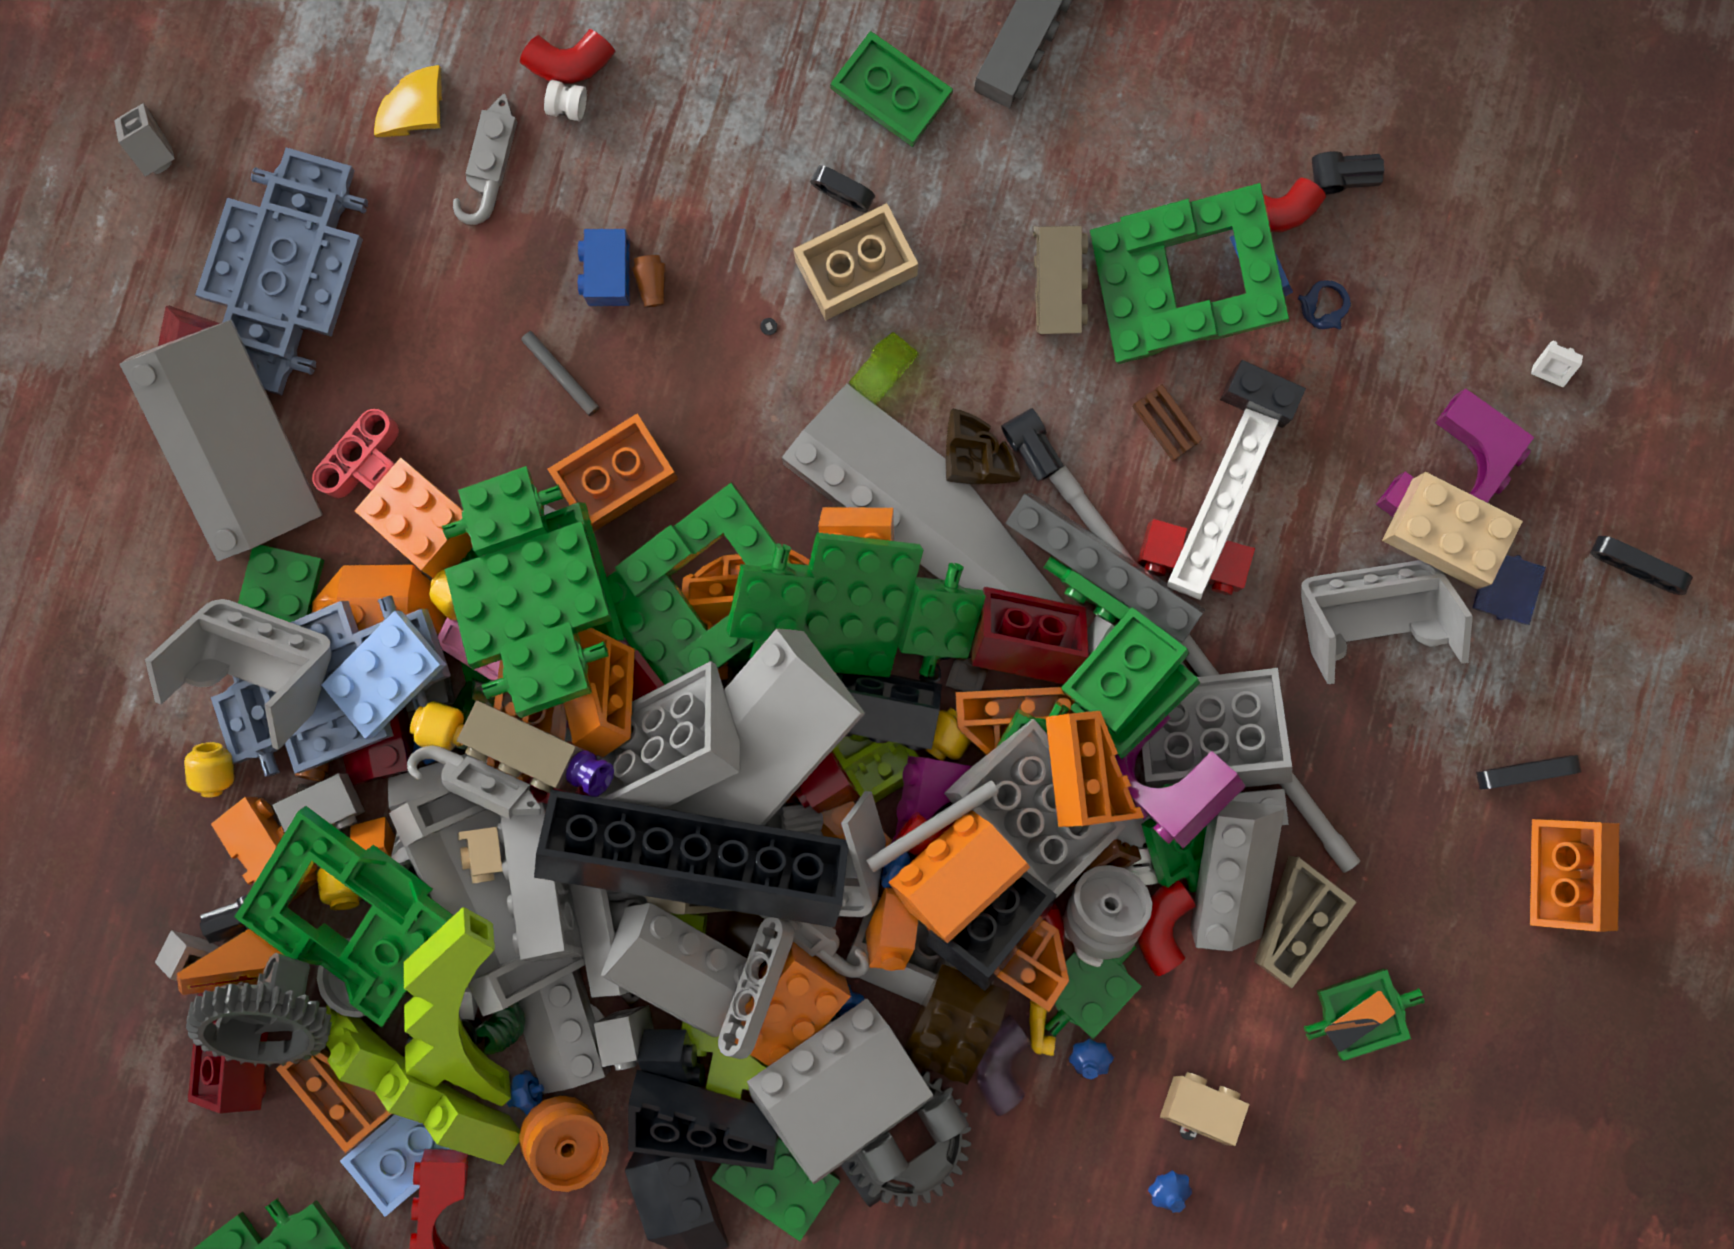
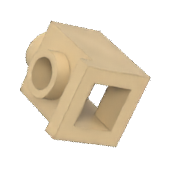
M497 827L457 833L458 841L466 840V847L460 848L462 870L469 869L472 884L495 880L494 873L503 871Z

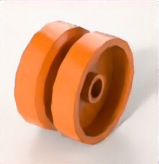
M568 1096L545 1099L532 1108L522 1122L519 1134L521 1152L538 1182L548 1189L569 1192L583 1188L596 1179L605 1166L609 1152L607 1135L588 1105L579 1099Z

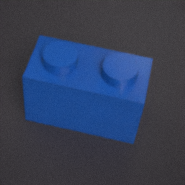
M584 229V241L578 242L579 261L584 262V274L578 275L579 295H583L588 306H630V238L626 229Z

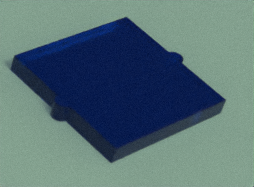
M1506 555L1492 585L1477 589L1472 609L1495 615L1497 620L1508 619L1524 625H1530L1546 567L1522 560L1520 555L1514 557Z

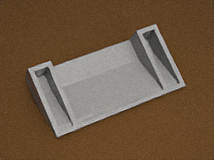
M232 319L133 355L120 363L217 561L252 549L323 515Z
M776 629L724 689L740 741V772L665 809L764 826L863 717L865 712L804 631Z
M446 787L407 802L389 813L418 878L433 888L429 897L453 915L462 907H465L493 923L495 950L476 970L468 984L483 1016L503 1010L585 965L584 956L537 962L520 960V955L515 953L512 941L513 933L516 932L515 918L510 916L507 905V898L511 895L510 882L505 879L503 871L494 873L495 880L472 884L469 869L462 870L460 848L466 847V840L458 841L457 833L497 827L498 823L501 822L499 814L448 791ZM499 840L502 862L503 859H506L505 845L501 844Z

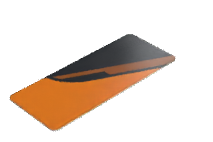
M1377 991L1326 1027L1325 1032L1337 1050L1342 1052L1392 1017L1395 1011L1383 993Z

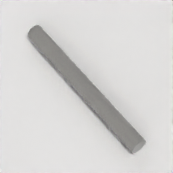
M990 780L868 858L866 862L873 873L998 794L999 791L996 785Z

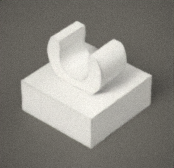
M1553 340L1534 363L1531 374L1564 387L1581 366L1583 355L1575 353L1573 348L1566 349L1561 347Z

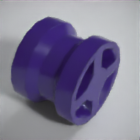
M586 750L579 752L573 757L566 771V779L569 784L574 787L582 786L583 791L593 797H597L607 790L614 775V768L611 763L606 760L598 761L593 753Z

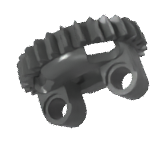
M274 953L268 960L263 974H259L257 985L241 981L237 985L226 984L221 987L217 986L213 992L205 990L203 996H196L195 1001L190 1003L186 1029L189 1038L193 1039V1043L196 1046H201L204 1052L212 1051L214 1057L224 1056L226 1061L234 1059L240 1061V1064L249 1062L254 1063L256 1066L257 1063L267 1064L270 1067L273 1063L285 1066L289 1061L297 1064L301 1059L307 1061L312 1056L318 1055L320 1050L326 1046L332 1022H330L331 1015L326 1014L327 1009L319 1007L318 1001H309V996L305 994L310 969L309 964ZM264 1032H293L292 1038L289 1041H260L261 1035Z
M927 1071L922 1072L921 1077L934 1098L916 1111L935 1144L907 1162L890 1132H886L846 1161H854L855 1166L848 1171L850 1175L862 1174L857 1185L863 1188L871 1184L868 1195L871 1197H875L882 1191L881 1201L888 1204L893 1195L894 1204L900 1207L903 1206L905 1197H907L908 1204L915 1207L917 1206L918 1195H920L924 1203L931 1202L930 1191L937 1196H943L940 1185L943 1183L946 1186L953 1187L954 1183L949 1175L951 1173L962 1175V1170L956 1165L957 1161H968L969 1159L966 1155L960 1153L961 1147L971 1146V1142L962 1140V1134L971 1131V1127H968L969 1123L966 1120L968 1114L962 1113L959 1108L962 1101L961 1099L953 1098L951 1095L952 1087L940 1090L941 1078L934 1079L930 1084V1072ZM894 1179L910 1183L912 1186L905 1187V1185H898L889 1181Z

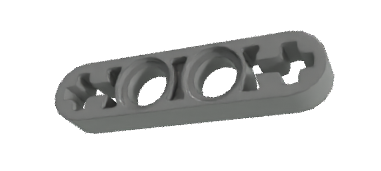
M768 917L761 923L719 1034L718 1046L721 1053L725 1056L744 1059L752 1053L794 939V928L786 920ZM775 931L778 932V935H777L776 938H774V933H775ZM768 950L772 951L771 955L767 954ZM766 961L768 966L767 973L762 979H759V967ZM753 996L754 1008L747 1015L745 1012L746 1002ZM741 1021H745V1022H746L745 1026H744V1025H740V1024H741ZM736 1038L739 1039L738 1044L735 1043Z

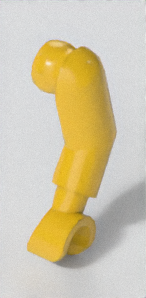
M1030 1000L1029 1025L1031 1048L1038 1055L1054 1056L1056 1037L1044 1036L1047 1010Z

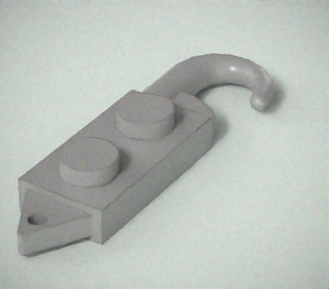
M502 94L487 111H481L466 170V181L470 187L476 192L483 194L479 210L474 214H466L460 207V199L455 198L453 201L455 216L461 222L468 225L481 224L490 217L494 210L499 186L502 185L518 123L516 118L512 116L505 94Z
M432 745L417 749L410 755L407 761V769L410 775L418 780L423 777L422 773L417 769V764L420 761L433 759L444 764L441 778L443 785L448 791L508 819L513 815L541 814L540 806L531 794L530 784L472 757L467 756L464 758L443 747Z
M760 915L764 919L768 918V916ZM786 920L794 928L793 942L812 957L816 955L837 973L845 977L858 978L865 975L869 970V959L861 949L855 950V955L860 960V965L858 966L848 963L836 953L840 942L835 934L836 930L832 927Z

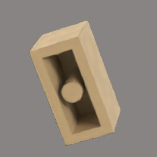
M1187 1072L1185 1077L1174 1076L1160 1118L1224 1145L1236 1146L1249 1107L1248 1103L1239 1100L1241 1094L1223 1086H1220L1218 1091L1206 1086L1207 1080L1193 1073Z

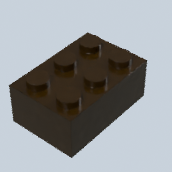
M942 964L912 1022L904 1046V1050L912 1063L918 1067L928 1068L940 1073L952 1081H959L968 1085L1001 1026L1010 991L990 984L986 991H984L959 970Z

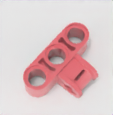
M370 409L364 412L315 468L312 476L314 486L332 498L347 496L359 482H362L372 491L395 464L384 454L398 436L399 429L394 419L379 409ZM384 420L385 429L383 432L373 435L372 429L374 424ZM361 446V457L357 461L351 462V451L355 447ZM333 473H338V484L333 488H328L327 480L329 476Z

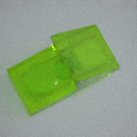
M892 332L871 349V356L852 377L849 385L873 404L877 405L918 357L919 352L896 333Z

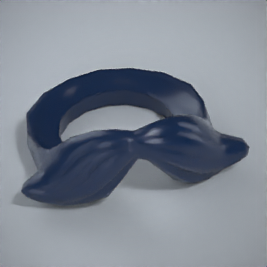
M1328 280L1318 281L1311 287L1306 296H1298L1304 318L1318 329L1336 328L1341 330L1340 321L1348 313L1351 306L1350 297L1341 284ZM1326 287L1336 290L1342 297V307L1330 314L1323 315L1321 318H1315L1314 313L1317 308L1319 291Z

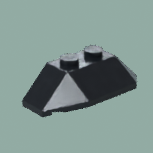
M633 1152L625 1168V1173L647 1240L668 1249H725L729 1247L700 1160Z

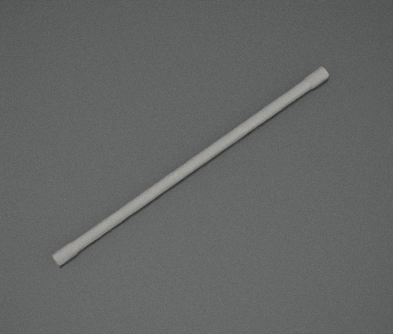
M1066 465L1052 474L1049 479L1066 502L1071 504L1089 530L1134 561L1089 501L1083 488ZM1190 634L1183 643L1177 640L1188 649L1190 654L1185 659L1199 677L1219 675ZM1292 772L1293 782L1281 783L1279 785L1282 789H1285V793L1323 842L1324 848L1341 871L1345 873L1351 870L1360 862V859L1343 836L1337 833Z

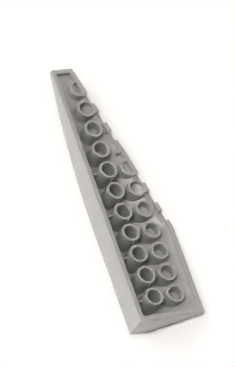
M846 383L805 427L782 456L783 465L838 507L894 508V541L921 545L924 551L919 570L931 579L945 580L949 563L954 565L958 563L964 567L959 581V585L964 588L983 590L985 586L1064 603L973 487L966 483L946 481V459Z

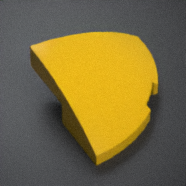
M439 65L422 68L408 74L400 80V83L389 95L384 97L375 120V137L410 135V130L440 128L439 101L442 100L441 68Z

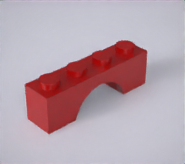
M425 1149L421 1162H415L413 1185L420 1186L419 1197H413L411 1220H418L417 1233H411L409 1249H450L443 1243L437 1232L436 1219L447 1206L464 1199L467 1187L469 1154L450 1149Z

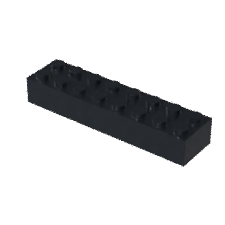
M551 789L536 851L534 878L835 928L843 904L848 845L846 840Z

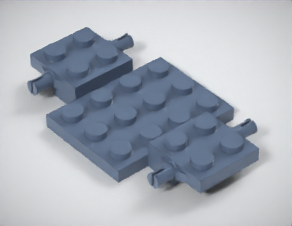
M285 148L282 161L274 173L256 167L252 170L255 174L251 173V181L267 185L260 207L227 198L195 296L202 300L227 307L223 322L232 319L265 391L278 395L283 394L288 376L293 369L312 375L315 370L311 367L316 368L315 360L297 356V348L303 332L300 328L332 337L363 241L359 235L336 229L340 215L345 208L365 213L367 210L365 207H368L367 199L349 195V187L355 172L352 166L290 148Z
M386 596L378 600L384 620L361 631H358L349 601H339L290 622L321 633L330 640L332 656L324 681L394 611H397L393 596ZM419 609L405 615L446 663L429 610ZM447 663L412 699L415 711L418 707H425L428 704L425 690L433 683L451 676ZM232 676L234 684L225 692L211 697L227 750L232 755V763H241L251 758H259L265 777L278 774L280 771L273 755L278 749L272 748L264 706L276 692ZM322 687L314 713L284 745H286L294 773H303L394 735L390 723H388L374 738L365 739Z

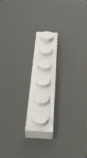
M1247 408L1245 409L1168 580V588L1201 600L1279 420Z

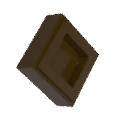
M968 656V659L955 658L945 686L961 692L981 691L988 669L972 666V657Z

